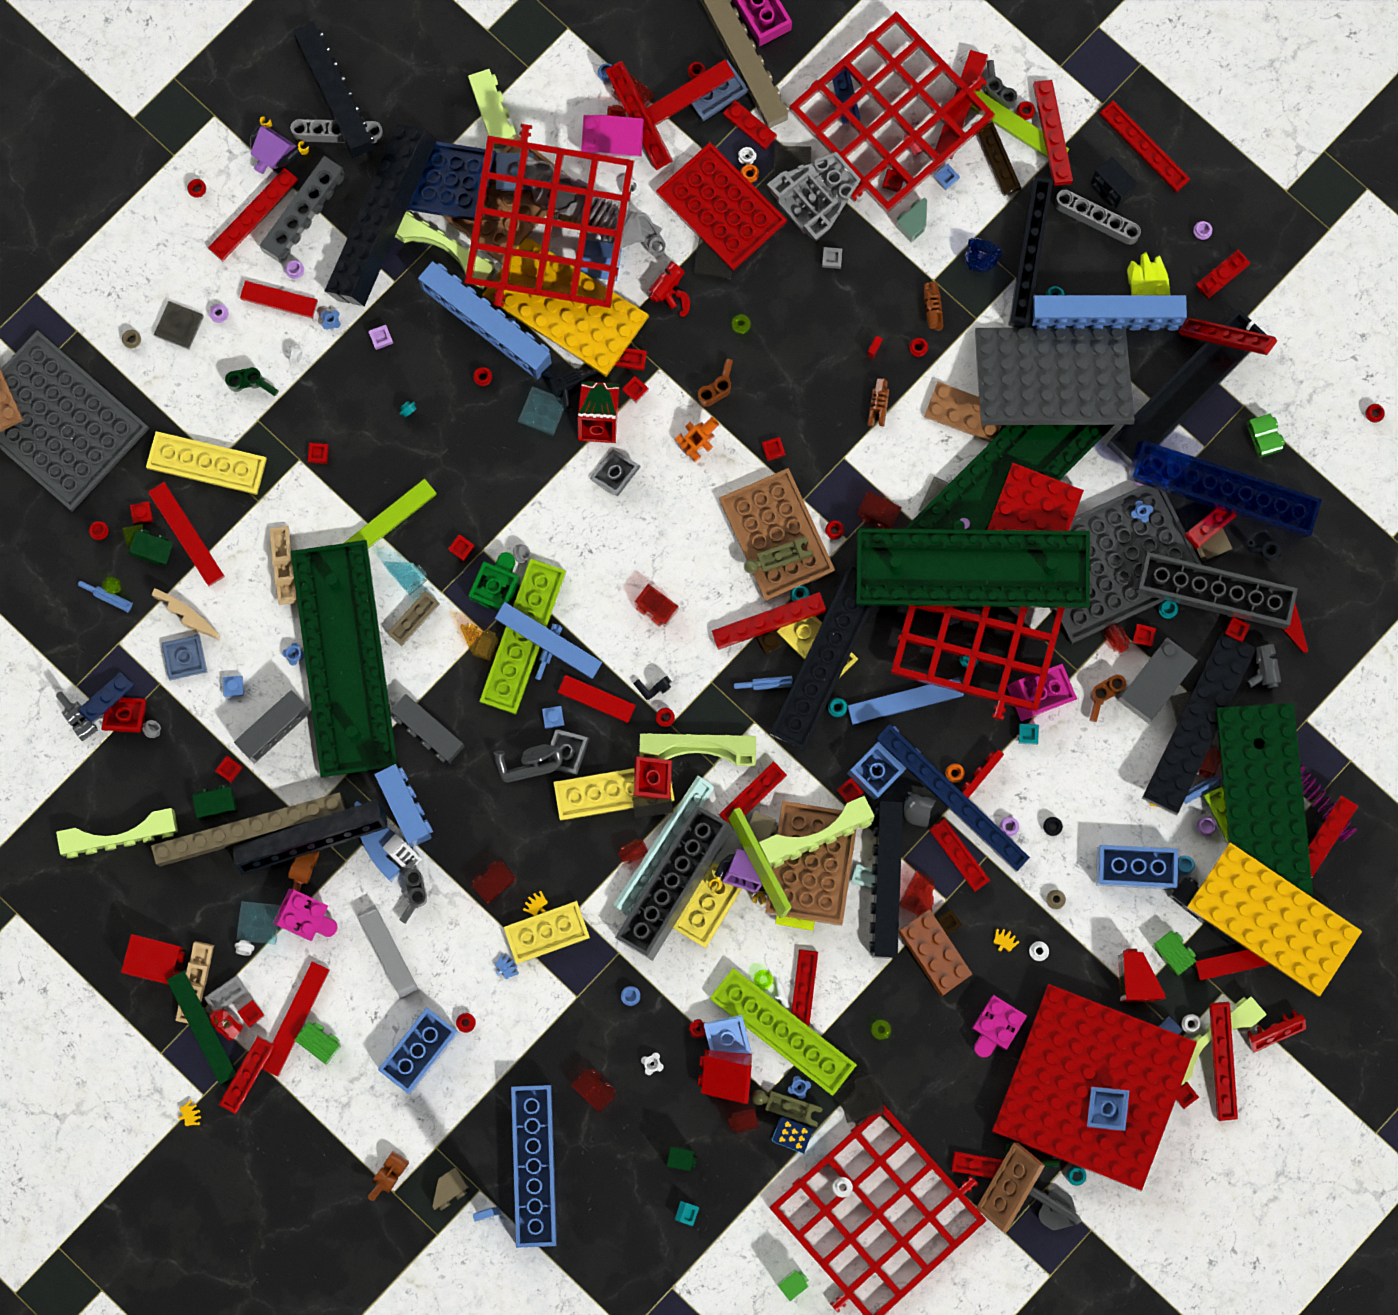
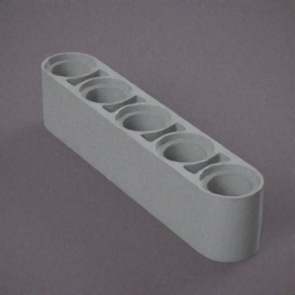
M298 119L293 121L290 127L293 137L297 141L345 143L340 133H333L335 129H338L334 120ZM366 121L367 127L365 129L367 132L372 130L379 131L378 134L372 135L374 138L373 144L381 142L384 137L381 125L375 121ZM298 128H304L302 133H296ZM318 128L323 129V131L319 134L314 133V131Z
M1061 190L1056 196L1054 204L1060 212L1125 244L1131 245L1138 240L1141 229L1136 223L1071 191ZM1066 198L1068 203L1063 204L1059 199ZM1082 206L1085 211L1079 212L1076 207ZM1098 214L1102 219L1096 220L1093 215ZM1110 223H1116L1119 228H1112ZM1127 231H1133L1135 236L1130 237Z
M373 905L358 913V917L400 998L418 990L377 907Z

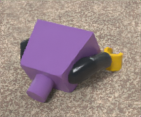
M265 117L260 118L261 125H257L250 135L251 155L258 159L254 169L261 174H264L268 166L270 168H282L295 161L301 154L305 155L309 152V146L306 149L301 148L304 145V141H300L298 148H295V144L272 130L271 119L268 123H265Z
M743 847L742 850L737 849L734 854H729L720 862L714 874L715 878L708 883V888H710L712 882H716L717 888L715 891H717L721 887L720 879H723V883L754 893L758 892V894L752 897L753 903H757L759 896L761 897L760 905L766 902V896L764 895L766 891Z

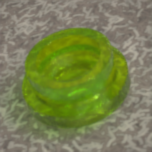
M737 315L733 318L732 328L735 332L745 333L749 330L751 323L747 316ZM743 321L745 324L743 326H739L738 322Z
M107 577L103 581L102 587L106 592L115 594L121 591V582L116 578Z
M760 970L754 976V984L760 989H768L773 983V976L767 970ZM761 976L767 977L766 983L760 982Z
M878 1020L873 1023L871 1032L876 1039L883 1040L890 1035L891 1027L888 1022ZM879 1026H883L885 1028L884 1033L878 1032L877 1029Z

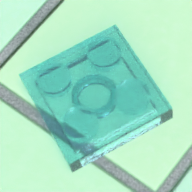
M532 386L518 422L554 436L564 412L563 399L561 397L556 398L554 394Z
M241 901L236 940L276 945L278 926L272 923L280 909V905Z

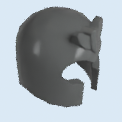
M908 792L903 805L904 819L912 825L928 827L930 811L937 799L928 796L922 797L919 794Z

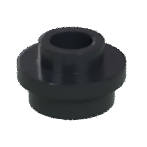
M1056 817L1047 818L1043 824L1044 832L1049 836L1059 835L1063 828L1061 820ZM1051 823L1056 825L1055 830L1049 828Z

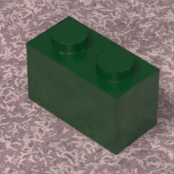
M144 529L133 532L126 554L160 566L167 564L173 542L168 541L169 538L161 535L157 537L150 535L151 532Z
M227 785L217 786L216 790L208 791V789L199 790L197 794L192 795L196 817L199 820L238 812L234 791L231 787H227Z
M670 1147L667 1167L690 1171L691 1167L695 1168L697 1156L693 1155L694 1151Z

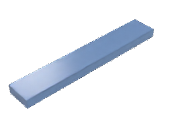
M506 602L502 604L494 618L593 679L602 664L595 657Z
M959 677L949 679L950 681L960 683ZM930 684L848 705L847 707L852 725L963 697L964 694Z
M493 1207L473 1213L474 1222L500 1215V1207Z

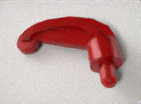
M673 290L672 294L681 298L683 311L679 315L684 317L688 314L690 308L689 296L684 291Z

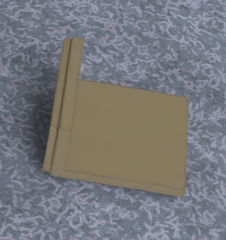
M1222 528L1200 546L1197 551L1202 562H1205L1233 548Z

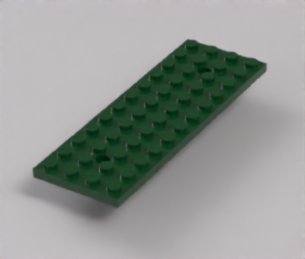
M1007 425L904 529L987 530L1012 463L1060 481L1114 425ZM967 518L970 522V526L967 529H964L965 524L963 521H960V519Z
M858 529L856 604L873 606L1089 608L1090 531Z
M367 540L291 551L320 776L325 778L380 770L395 764L398 767Z
M1294 703L1216 708L1228 842L1314 898Z

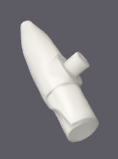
M776 980L778 996H775V998L781 1001L784 1008H790L784 987L779 980Z

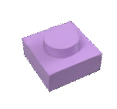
M386 325L369 331L376 350L393 344Z

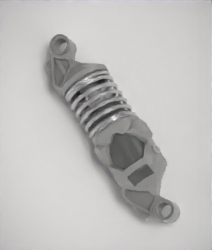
M528 157L525 178L552 183L554 168L550 162L536 161ZM513 161L508 165L507 175L515 176L510 173V170L513 167L519 168V161ZM561 172L560 184L587 189L588 183L580 179L574 180ZM531 186L535 205L543 211H548L551 189ZM558 191L554 215L557 217V220L581 224L586 195ZM593 197L589 225L616 230L620 208L618 209V203L612 205L611 199L605 202V198ZM628 209L621 248L634 243L644 242L652 256H661L666 248V243L660 235L662 228L652 223L645 213H636ZM602 234L601 241L604 240L607 235ZM609 236L607 243H611L613 239L612 246H614L615 237ZM660 243L662 249L660 251H654L652 249V244Z

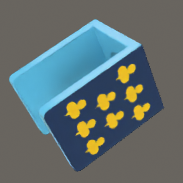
M781 1117L774 1132L772 1142L804 1154L813 1129Z

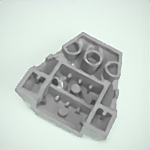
M834 152L814 160L813 163L805 166L800 165L797 169L780 173L767 184V187L777 199V204L802 233H807L810 238L816 241L830 230L861 179L840 155Z

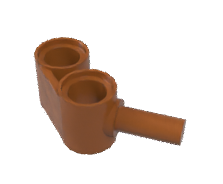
M726 359L722 376H719L710 385L699 389L698 401L702 406L709 407L730 394L731 382L729 375L733 360ZM721 383H724L728 386V388L726 390H720L717 386ZM703 393H709L712 397L705 400L701 396Z
M1114 675L1092 689L1090 697L1094 704L1089 721L1097 722L1101 705L1125 689L1126 679L1123 676ZM1112 681H1119L1121 683V688H1114L1112 686ZM1098 689L1102 690L1105 697L1098 698L1095 691Z
M319 851L295 858L288 878L293 879L294 890L300 892L301 885L303 883L308 884L313 867L316 865Z
M392 1151L383 1165L384 1168L382 1167L372 1181L376 1186L368 1195L369 1200L374 1201L381 1191L389 1193L408 1166L409 1161L395 1151Z

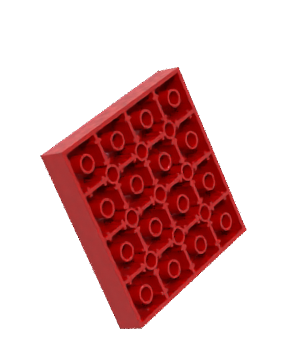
M1048 984L992 1133L1019 1142L1022 1145L1141 1192L1197 1042ZM1091 1087L1130 1091L1125 1131L1087 1127Z

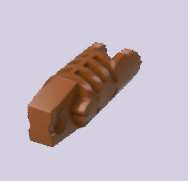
M930 282L924 284L927 322L929 328L940 331L943 328L941 295L938 284Z
M878 378L876 388H873L868 426H874L876 414H879V426H885L889 398L888 382L885 379Z

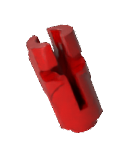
M671 261L665 268V272L668 275L661 273L647 291L649 293L648 297L653 302H663L665 299L670 309H674L677 307V304L672 297L673 288L678 286L685 272L679 265Z

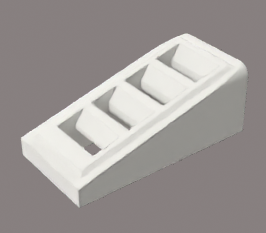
M397 834L383 846V849L406 871L413 869L422 860Z

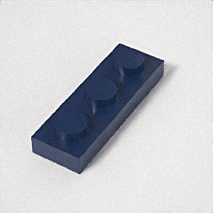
M845 69L832 79L835 96L842 103L855 94L851 75ZM856 103L849 111L860 121V114ZM842 116V125L847 124V120Z
M120 672L78 709V712L92 725L133 689L134 685Z

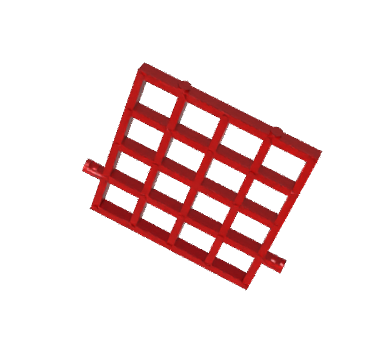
M897 11L877 29L869 32L859 45L819 80H815L811 87L789 106V110L831 154L837 152L861 179L850 199L855 202L857 197H861L863 192L866 191L886 213L891 211L995 118L994 112L975 94L976 91L979 92L982 86L987 85L985 79L979 75L976 78L977 80H974L971 86H968ZM897 24L913 42L894 58L877 40L893 25ZM871 46L887 65L868 81L852 62ZM920 48L936 67L917 83L901 64ZM845 69L860 84L861 88L846 102L842 103L826 85ZM894 71L911 90L892 106L875 87ZM943 73L960 92L941 108L924 89ZM820 92L836 110L819 126H816L800 108ZM869 94L885 113L866 129L849 110L864 96ZM916 96L934 113L917 130L899 113ZM965 98L984 115L967 132H964L948 115ZM843 116L860 135L840 151L826 137L824 132ZM892 118L909 137L894 151L889 153L873 134ZM941 120L958 140L939 156L922 136ZM866 141L883 160L867 175L863 176L847 157ZM914 143L933 161L915 178L896 160ZM888 166L907 184L889 201L870 183Z
M527 124L520 125L522 131L519 132V135H521L520 141L488 136L465 283L496 288V294L493 296L495 301H493L492 305L504 307V303H502L503 299H505L504 290L611 308L615 279L618 277L619 272L618 261L628 201L630 202L631 199L630 187L635 160L529 143L528 137H531L529 131L532 129V125ZM494 143L522 148L517 177L490 172ZM529 149L557 154L552 183L525 178ZM564 155L592 160L587 189L560 184ZM599 161L627 166L622 195L594 190ZM489 179L516 183L512 212L484 207ZM523 185L551 189L546 218L519 213ZM558 191L586 195L581 224L554 219ZM593 197L621 201L616 230L589 225ZM483 214L510 218L506 247L479 243ZM518 220L545 224L541 253L514 249ZM553 226L580 230L576 259L548 254ZM587 232L615 236L611 265L583 260ZM478 249L505 254L501 282L473 278ZM512 255L540 260L535 288L508 284ZM547 261L574 266L570 294L543 290ZM582 267L609 272L605 300L577 295Z
M909 606L902 634L900 633L898 637L899 645L891 674L996 701L998 704L994 706L993 710L996 712L992 713V718L997 720L1004 719L1002 713L1006 711V708H1004L1005 704L1038 712L1065 608H1057L1052 633L1050 634L1023 627L1027 612L1026 607L1020 608L1015 625L988 618L991 607H983L982 614L977 615L949 606ZM916 608L944 615L937 640L909 633ZM951 617L979 624L972 650L944 642ZM985 626L1014 633L1007 659L979 652ZM1020 635L1049 642L1042 668L1014 661ZM907 642L935 649L928 675L900 667ZM941 651L970 658L963 684L935 677ZM976 660L1005 667L998 693L969 686ZM1011 669L1040 676L1033 702L1005 695Z
M882 1104L860 1125L857 1124L851 1129V1133L802 1178L796 1179L792 1183L793 1186L769 1207L844 1292L841 1297H836L837 1301L835 1303L833 1301L830 1303L837 1313L841 1311L840 1308L842 1306L843 1308L846 1306L845 1303L850 1299L863 1315H872L853 1292L871 1275L876 1273L895 1294L873 1314L885 1315L987 1221L964 1195L967 1191H972L971 1187L978 1185L974 1178L970 1175L967 1177L968 1181H963L961 1183L962 1186L958 1188L886 1106ZM883 1114L902 1137L880 1156L861 1133ZM856 1139L875 1161L855 1180H852L833 1158ZM908 1142L926 1162V1165L908 1182L904 1183L885 1161ZM826 1164H829L840 1177L851 1181L852 1191L872 1212L851 1234L831 1212L846 1197L836 1196L825 1205L806 1184ZM881 1167L900 1189L877 1208L858 1186L877 1168ZM933 1170L950 1189L951 1193L929 1211L910 1189L929 1171ZM801 1188L821 1211L798 1231L781 1212L779 1207ZM905 1194L924 1217L902 1237L883 1214ZM957 1197L976 1220L954 1239L935 1217ZM826 1216L845 1239L827 1256L822 1258L803 1236ZM878 1219L897 1242L877 1261H874L856 1241V1238ZM930 1222L949 1245L927 1265L908 1242ZM851 1244L870 1267L847 1287L828 1264ZM903 1247L922 1270L903 1288L899 1289L880 1267Z

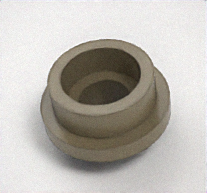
M127 330L122 336V342L127 348H136L141 343V336L136 330ZM135 337V341L129 342V338Z
M1052 890L1048 893L1046 902L1050 908L1060 909L1064 906L1066 897L1060 890ZM1054 896L1059 897V903L1053 901Z

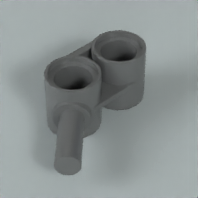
M988 60V78L984 92L1007 109H1012L1017 100V92L1013 88H1007L1003 85L1002 80L996 77L994 60ZM995 85L998 89L992 90L989 88V86ZM1009 96L1012 98V101H1006L1004 97Z
M63 692L56 694L57 699L65 707L61 713L71 726L73 725V730L81 741H84L98 731L94 723L91 725L78 712V709L81 707L78 701L71 703Z
M410 869L405 873L409 905L399 919L404 924L407 923L414 910L425 905L428 900L423 875L417 869ZM413 873L419 875V880L416 883L409 882V877ZM417 892L423 894V899L420 902H414L413 896Z

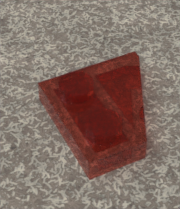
M915 871L900 900V907L917 916L928 909L932 912V905H934V880L919 871Z

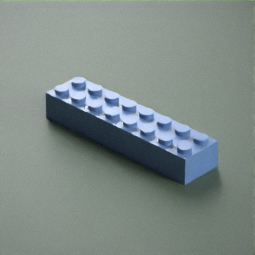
M432 261L420 275L418 280L424 292L538 380L541 374L551 365V355L548 347L542 343L540 345L534 341L535 338L530 333L522 332L520 330L521 327L515 321H508L505 318L506 315L501 310H494L490 307L491 303L483 297L480 299L476 296L474 289L470 286L466 288L462 285V281L453 274L451 276L448 274L447 269L442 264H435Z
M1034 295L1030 314L1031 328L1047 329V327H1054V329H1066V327H1073V329H1085L1084 327H1092V329H1103V327H1111V329H1122V327H1126L1134 331L1141 328H1148V330L1152 331L1159 330L1160 328H1167V330L1171 331L1178 330L1187 318L1186 295Z
M552 1086L511 1087L516 1248L557 1246Z

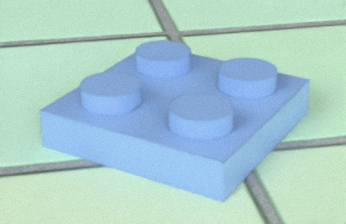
M743 1015L704 1023L710 1050L751 1054Z

